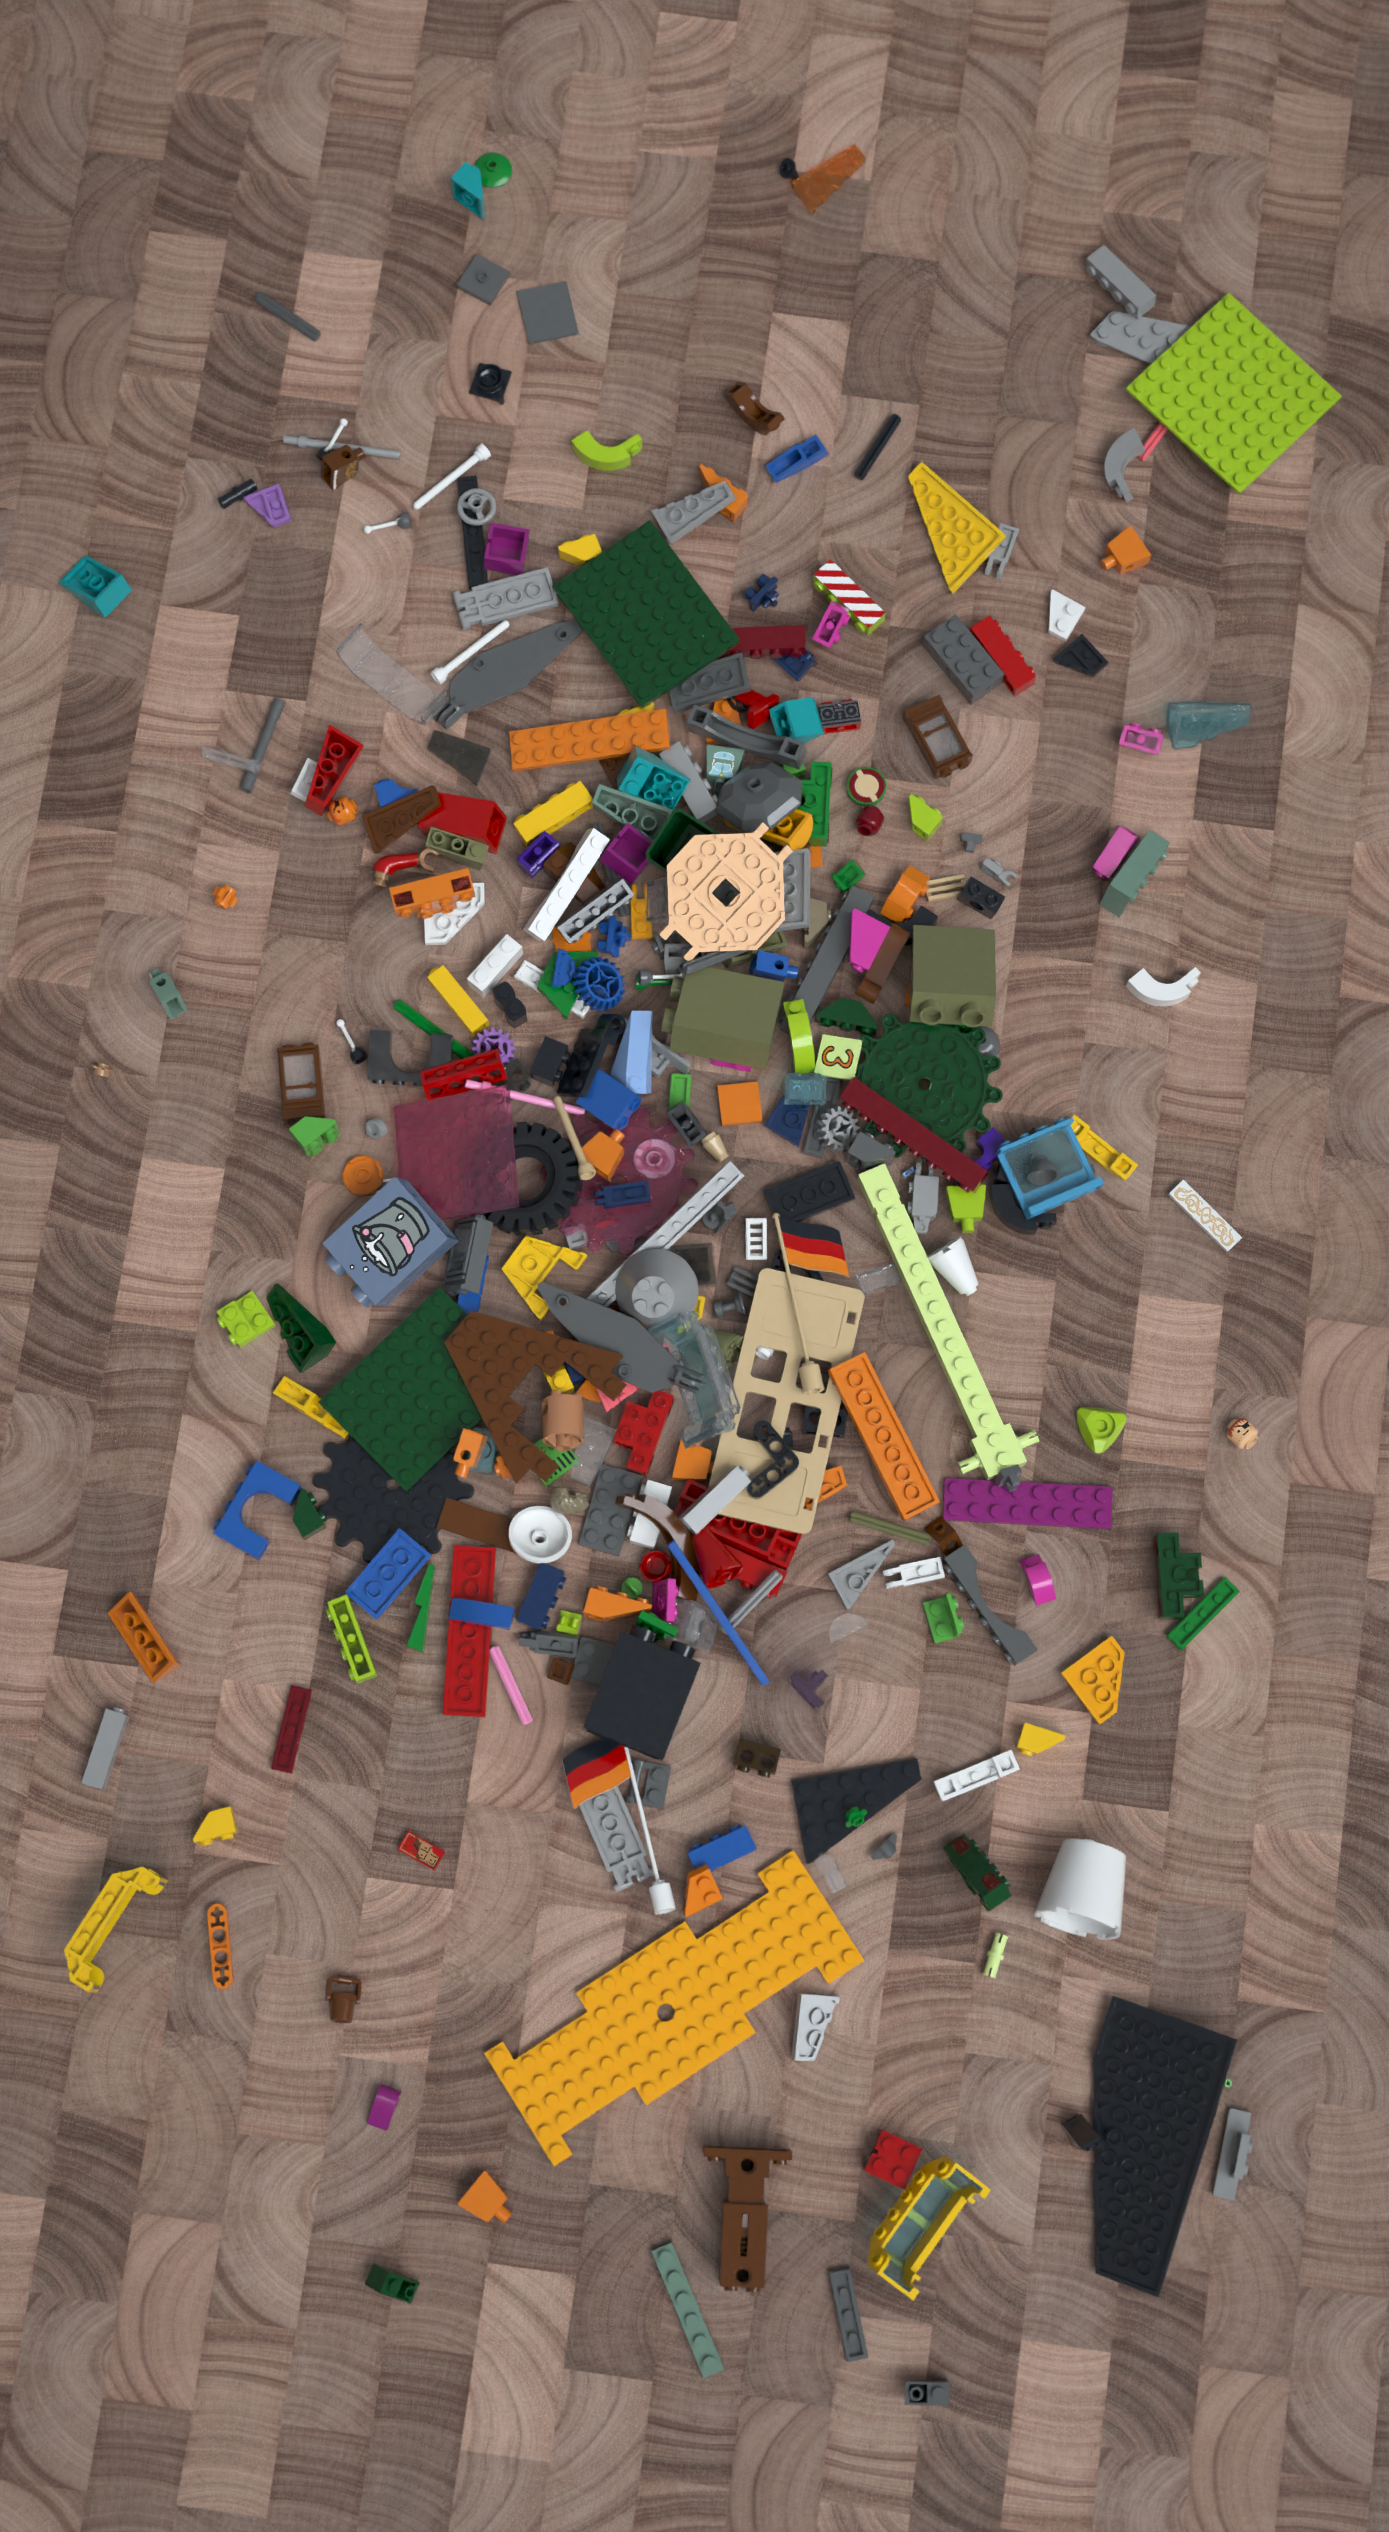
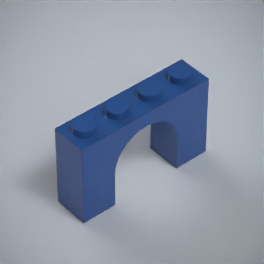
M256 1461L254 1465L251 1464L247 1469V1478L244 1483L240 1482L235 1490L236 1496L233 1501L230 1500L225 1506V1515L222 1519L219 1518L213 1527L215 1530L213 1534L260 1561L270 1542L244 1525L242 1510L245 1503L254 1495L270 1494L292 1506L302 1487Z

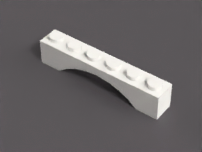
M594 828L587 829L576 846L561 877L545 900L532 914L523 931L538 941L546 940L610 839Z

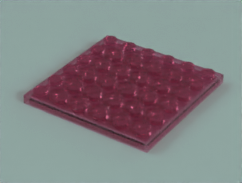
M502 1085L394 1107L399 1177L410 1182L442 1221L519 1207L509 1086Z

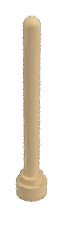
M556 1096L553 1101L578 1160V1174L582 1180H589L596 1175L594 1166L585 1158L561 1097Z

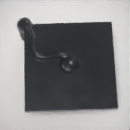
M479 363L469 394L494 400L503 405L505 403L504 394L512 371L501 369L495 364Z

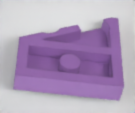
M280 484L244 497L246 502L273 528L292 522Z

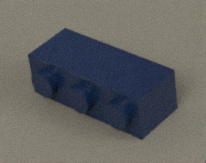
M540 1563L516 1619L517 1623L536 1631H541L542 1628L546 1629L550 1617L547 1615L550 1608H555L559 1598L556 1597L558 1589H563L567 1580L564 1577L565 1572L546 1563Z

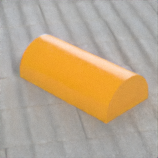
M796 809L777 826L767 830L760 838L783 847L788 845L792 850L802 849L812 833V815ZM724 819L725 824L728 827L739 830L734 825H732Z

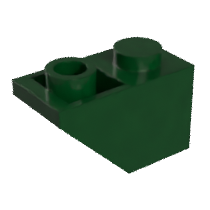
M305 1489L300 1491L292 1518L304 1540L327 1528L324 1524L327 1521L322 1510L317 1512L314 1506L317 1503L312 1492L307 1494Z
M373 2263L365 2281V2285L378 2293L411 2304L420 2284L418 2281Z

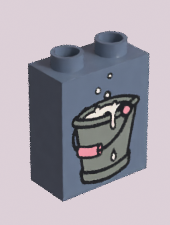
M395 1176L322 1244L330 1252L325 1257L328 1266L341 1277L346 1272L356 1283L351 1292L362 1305L368 1308L372 1303L375 1306L387 1307L459 1240L407 1179Z

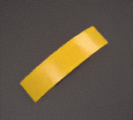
M1074 1114L1072 1116L1074 1122L1071 1124V1127L1083 1152L1104 1169L1126 1181L1138 1167V1164L1123 1152L1120 1154L1091 1131L1089 1125Z

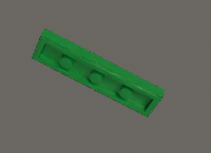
M1224 1577L1166 1637L1182 1651L1240 1591Z

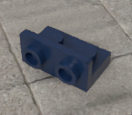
M806 650V655L802 654L798 658L790 656L772 658L799 682L812 666L818 664L814 660L815 656L808 650Z

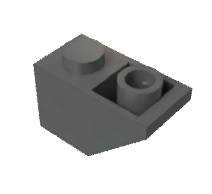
M939 2379L905 2381V2405L950 2406V2382Z

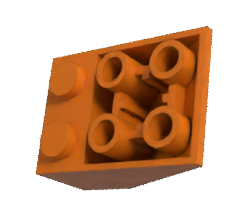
M596 1586L595 1589L590 1587L583 1613L586 1618L606 1623L639 1616L642 1610L652 1612V1605L646 1599L639 1597L636 1600L629 1599L628 1594L616 1592L615 1595L608 1593L607 1588Z

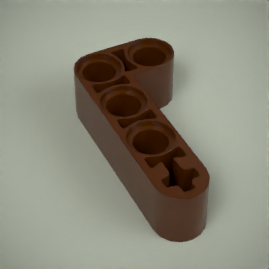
M892 923L855 995L874 1004L911 932Z

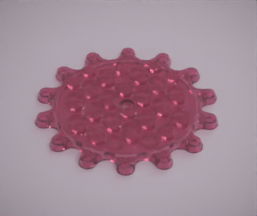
M639 1107L633 1117L629 1118L628 1125L620 1131L625 1136L619 1143L624 1148V1155L611 1180L608 1182L597 1173L589 1180H582V1191L577 1193L580 1199L576 1207L571 1206L569 1208L571 1214L560 1225V1232L564 1236H570L578 1230L585 1231L588 1234L587 1247L592 1252L599 1251L605 1241L614 1240L618 1243L622 1254H631L634 1251V1242L637 1237L646 1236L649 1238L665 1220L669 1219L681 1207L678 1202L679 1197L684 1193H693L698 1189V1182L694 1178L684 1176L682 1173L683 1166L694 1159L693 1150L690 1148H674L671 1140L677 1133L675 1125L668 1122L660 1128H653L649 1124L650 1111L646 1107ZM583 1114L577 1115L573 1120L577 1130L576 1136L581 1148L598 1132H603L609 1137L615 1130L603 1121L591 1122ZM566 1139V1141H567V1142L570 1144V1146L572 1147V1145H571L569 1139ZM542 1166L540 1176L547 1180V1171ZM621 1175L625 1178L622 1184L648 1180L651 1202L604 1209L603 1205L595 1206L594 1201L602 1198H594L593 1193L601 1191L602 1187L617 1185L613 1182L615 1176Z

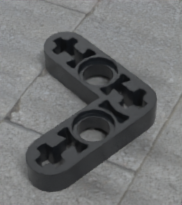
M767 1421L757 1422L753 1429V1435L775 1462L748 1484L747 1493L752 1499L764 1497L793 1474L799 1465V1459ZM759 1426H761L762 1428H768L766 1433L769 1437H771L772 1434L775 1436L771 1438L767 1442V1444L764 1442L767 1440V1437L763 1433L760 1435L758 1434ZM772 1442H779L782 1445V1450L777 1453L771 1451L770 1444ZM785 1459H788L789 1461L793 1459L794 1467H786L783 1471L786 1474L783 1475L781 1469H779L777 1465L779 1464L781 1468L786 1463ZM776 1471L779 1474V1479L771 1482L767 1478V1473ZM763 1477L765 1483L770 1487L766 1488V1485H764L760 1489V1494L757 1492L753 1494L751 1492L753 1490L752 1485L759 1486L762 1483L760 1478Z

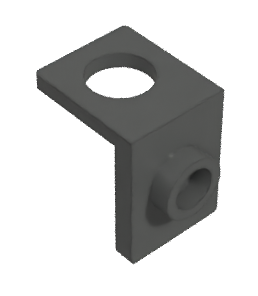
M658 933L653 934L651 945L654 953H658L660 960L664 959V944L667 941L671 940L676 944H680L676 933L670 935L666 940L660 939Z

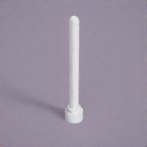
M482 443L477 446L473 456L413 503L414 509H420L478 461H486L491 457V453Z
M507 620L502 621L447 665L440 668L436 667L432 670L430 674L435 682L439 685L445 682L448 673L507 629L509 622Z

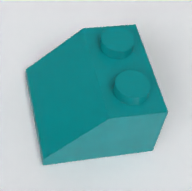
M465 162L451 177L453 198L483 220L485 212L481 172L476 166H471Z

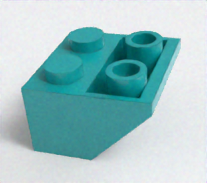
M813 697L785 701L769 709L776 736H786L807 743L824 734Z

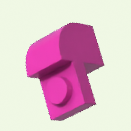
M1037 1554L1019 1560L1035 1605L1055 1600L1053 1582L1047 1565L1042 1561L1040 1555Z

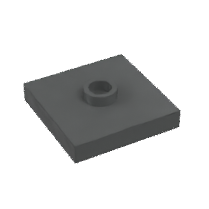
M476 254L457 283V288L491 306L509 278L510 272Z

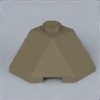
M810 898V927L803 928L804 949L812 945L825 931L828 921H831V909H827L826 902Z

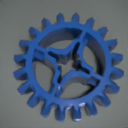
M591 957L587 961H583L576 968L577 973L573 976L576 981L572 985L577 987L574 993L579 994L578 1000L584 1001L583 1006L589 1005L590 1010L596 1009L597 1012L608 1011L616 1007L618 1002L623 999L621 995L626 992L623 989L626 983L621 981L624 975L619 974L621 968L615 969V962L609 963L608 958L602 960V957Z

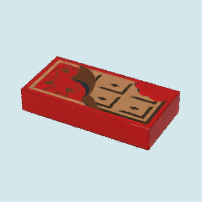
M407 1831L397 1849L434 1871L445 1854V1851L410 1831Z

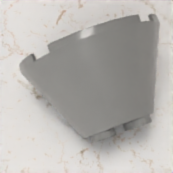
M649 1249L636 1254L624 1264L617 1277L615 1292L618 1306L623 1314L637 1319L647 1331L662 1332L678 1327L689 1318L697 1304L699 1286L695 1272L680 1255L664 1249Z

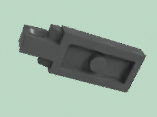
M538 1630L531 1631V1633L521 1632L519 1646L530 1647V1650L537 1654L575 1658L577 1656L579 1635Z

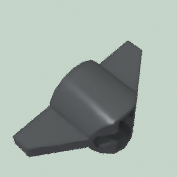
M893 1833L871 1858L873 1860L891 1858L896 1853L897 1835Z

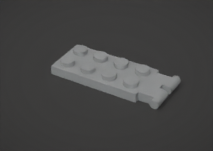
M548 567L471 587L472 591L461 594L460 591L453 593L457 610L465 609V611L459 613L464 631L469 630L470 626L482 623V626L559 606L556 593L552 588L553 583Z
M618 1786L579 1805L607 1872L612 1871L617 1883L613 1884L616 1892L634 1885L631 1879L634 1875H636L638 1882L654 1876L653 1867L648 1868L644 1856H647V1853Z

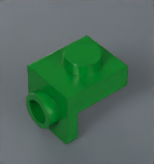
M851 859L838 873H834L831 877L835 880L833 883L839 890L850 891L852 886L858 884L867 874L855 860Z

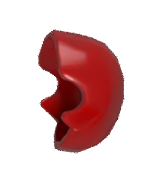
M654 1550L649 1551L643 1556L639 1568L646 1580L655 1583L665 1580L670 1575L672 1564L665 1552Z

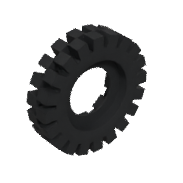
M517 1122V1127L512 1128L510 1124L501 1127L502 1133L496 1135L494 1132L486 1138L489 1143L486 1146L480 1144L476 1150L477 1160H471L469 1169L472 1171V1175H468V1185L472 1189L470 1195L473 1202L477 1205L476 1208L488 1221L493 1222L494 1227L497 1226L501 1231L508 1234L513 1232L516 1236L526 1237L527 1233H531L535 1236L543 1234L542 1229L544 1228L549 1230L559 1226L557 1221L560 1218L565 1221L571 1214L569 1208L571 1206L576 1207L580 1199L577 1193L582 1191L583 1181L578 1174L579 1163L573 1148L556 1130L551 1127L547 1129L540 1123L533 1122V1126H530L527 1122ZM523 1157L539 1160L547 1171L545 1188L538 1196L529 1200H518L511 1197L505 1190L503 1183L507 1167L513 1161Z

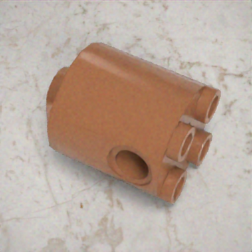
M556 1390L551 1392V1396L542 1400V1442L544 1445L555 1448L559 1452H567L583 1444L584 1403L581 1394H563L562 1391Z

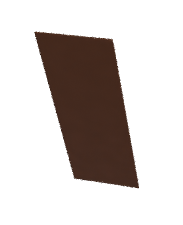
M446 1498L437 1528L516 1553L510 1544L508 1534L510 1523L513 1519Z

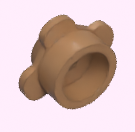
M97 1062V1065H91L94 1068L93 1074L109 1077L110 1071H114L109 1069V1064Z

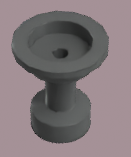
M741 1291L734 1297L732 1302L722 1304L720 1301L714 1302L717 1318L724 1317V1312L735 1309L738 1313L747 1315Z

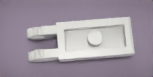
M940 1557L903 1564L897 1568L883 1571L884 1576L901 1574L902 1580L888 1582L886 1584L887 1589L900 1586L906 1587L945 1578Z

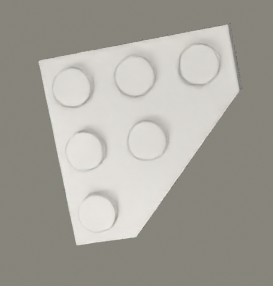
M470 883L453 886L452 888L454 892L470 889L471 886ZM473 883L476 897H473L468 902L457 901V909H454L451 913L442 914L441 912L434 914L431 918L424 919L425 945H446L485 905L484 883Z

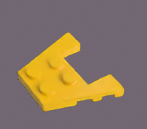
M526 1236L502 1267V1271L538 1320L541 1321L549 1311V1307L543 1298L535 1294L538 1285L545 1280L559 1260L575 1271H578L588 1255Z

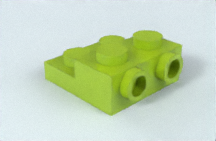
M253 1291L236 1302H230L217 1311L219 1315L216 1318L222 1328H228L230 1334L227 1336L234 1346L238 1344L240 1348H243L276 1326Z

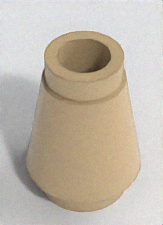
M715 1131L701 1140L704 1144L702 1146L719 1163L729 1156L719 1134L717 1135Z

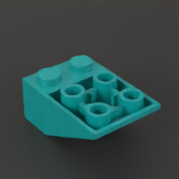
M637 746L634 747L616 779L618 790L674 810L691 781L654 754Z

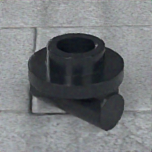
M786 158L781 162L780 174L782 177L792 178V180L799 177L793 159Z

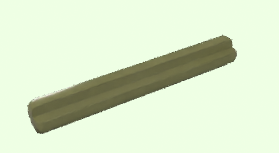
M852 1511L849 1521L923 1545H928L931 1535L857 1511Z

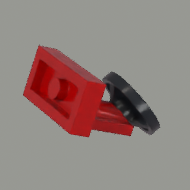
M751 689L749 692L729 697L727 701L732 709L737 712L744 713L748 711L747 727L755 729L771 718L769 709L779 705L780 696L773 693L766 697ZM732 700H735L738 704L743 705L745 709H740L737 706H735Z

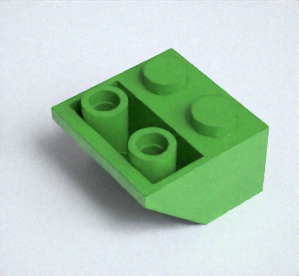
M307 1116L289 1128L293 1140L308 1158L311 1155L316 1156L323 1150L322 1147L336 1141L341 1133L334 1119Z

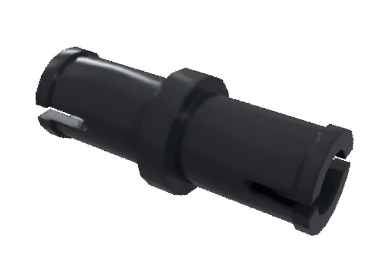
M249 479L238 487H232L230 492L218 498V502L223 509H226L237 501L241 502L243 497L253 491L258 490L252 479Z

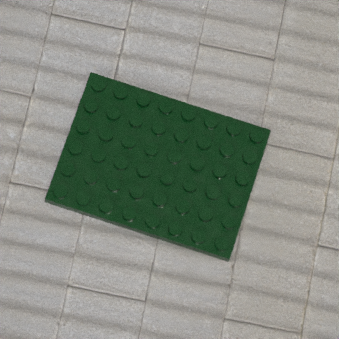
M651 520L552 586L555 593L641 709H644L741 643L738 636Z
M440 1287L318 1402L405 1492L412 1488L459 1442L463 1428L472 1430L482 1420L444 1343L465 1319L467 1314Z

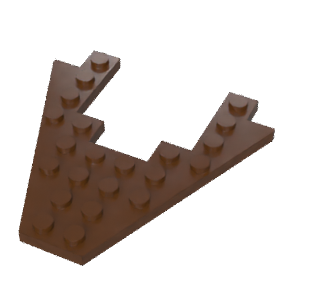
M471 1311L444 1342L516 1484L519 1483L529 1470H532L542 1480L547 1482L559 1468L556 1462L512 1427L525 1409L509 1396L535 1365L552 1378L566 1362L613 1402L627 1386L612 1373L613 1369L623 1359L621 1354Z

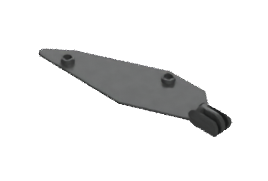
M576 620L560 622L478 654L451 680L449 701L432 718L448 730L464 713L521 691L583 632V629Z
M541 1282L538 1285V1290L552 1314L580 1343L623 1356V1359L612 1371L620 1380L652 1393L673 1385L696 1394L699 1393V1389L691 1385L701 1387L703 1382L697 1378L704 1379L705 1375L682 1366L637 1319L548 1283ZM562 1298L566 1299V1305L562 1304Z

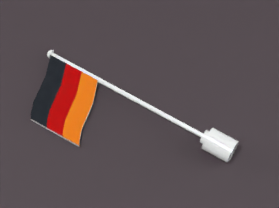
M602 1738L573 1751L562 1760L573 1810L586 1800L612 1790L631 1777L656 1880L649 1888L654 1913L658 1915L674 1911L676 1907L670 1883H665V1880H660L629 1749Z

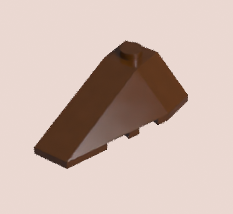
M569 842L558 848L543 863L544 872L555 882L559 880L566 869L576 846ZM592 867L574 895V898L581 904L605 888L594 867Z

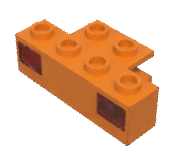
M469 868L389 888L396 917L401 916L403 918L411 916L414 912L417 913L418 918L422 917L423 919L431 918L434 914L441 912L442 914L451 913L454 909H457V901L468 902L473 897H476Z

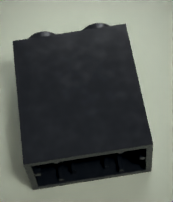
M633 1625L629 1634L621 1631L582 1730L662 1761L701 1662L693 1660L696 1649L677 1641H672L669 1650L653 1644L656 1633Z

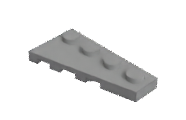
M723 481L702 490L701 493L691 494L681 501L667 504L664 508L654 509L652 513L668 541L673 544L735 501L736 497L728 483Z

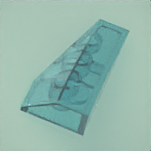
M1192 701L1168 703L1166 723L1172 748H1192L1201 741L1214 739L1220 733H1228L1249 724L1251 704Z

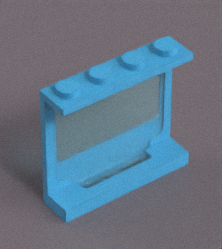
M1065 1117L1055 1121V1125L1051 1127L1044 1125L1036 1129L1037 1133L1032 1135L1025 1133L1018 1137V1141L1013 1143L1010 1140L999 1145L1000 1148L995 1153L1027 1220L1096 1191L1104 1185L1101 1177H1095L1071 1127V1124L1074 1122L1073 1117L1067 1120ZM1038 1155L1047 1156L1048 1160L1052 1161L1057 1169H1061L1063 1173L1062 1178L1048 1185H1033L1027 1178L1028 1171L1032 1165V1159Z

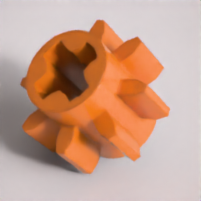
M226 884L221 888L216 886L212 893L215 898L213 902L224 910L229 906L233 908L238 901L235 896L237 892Z

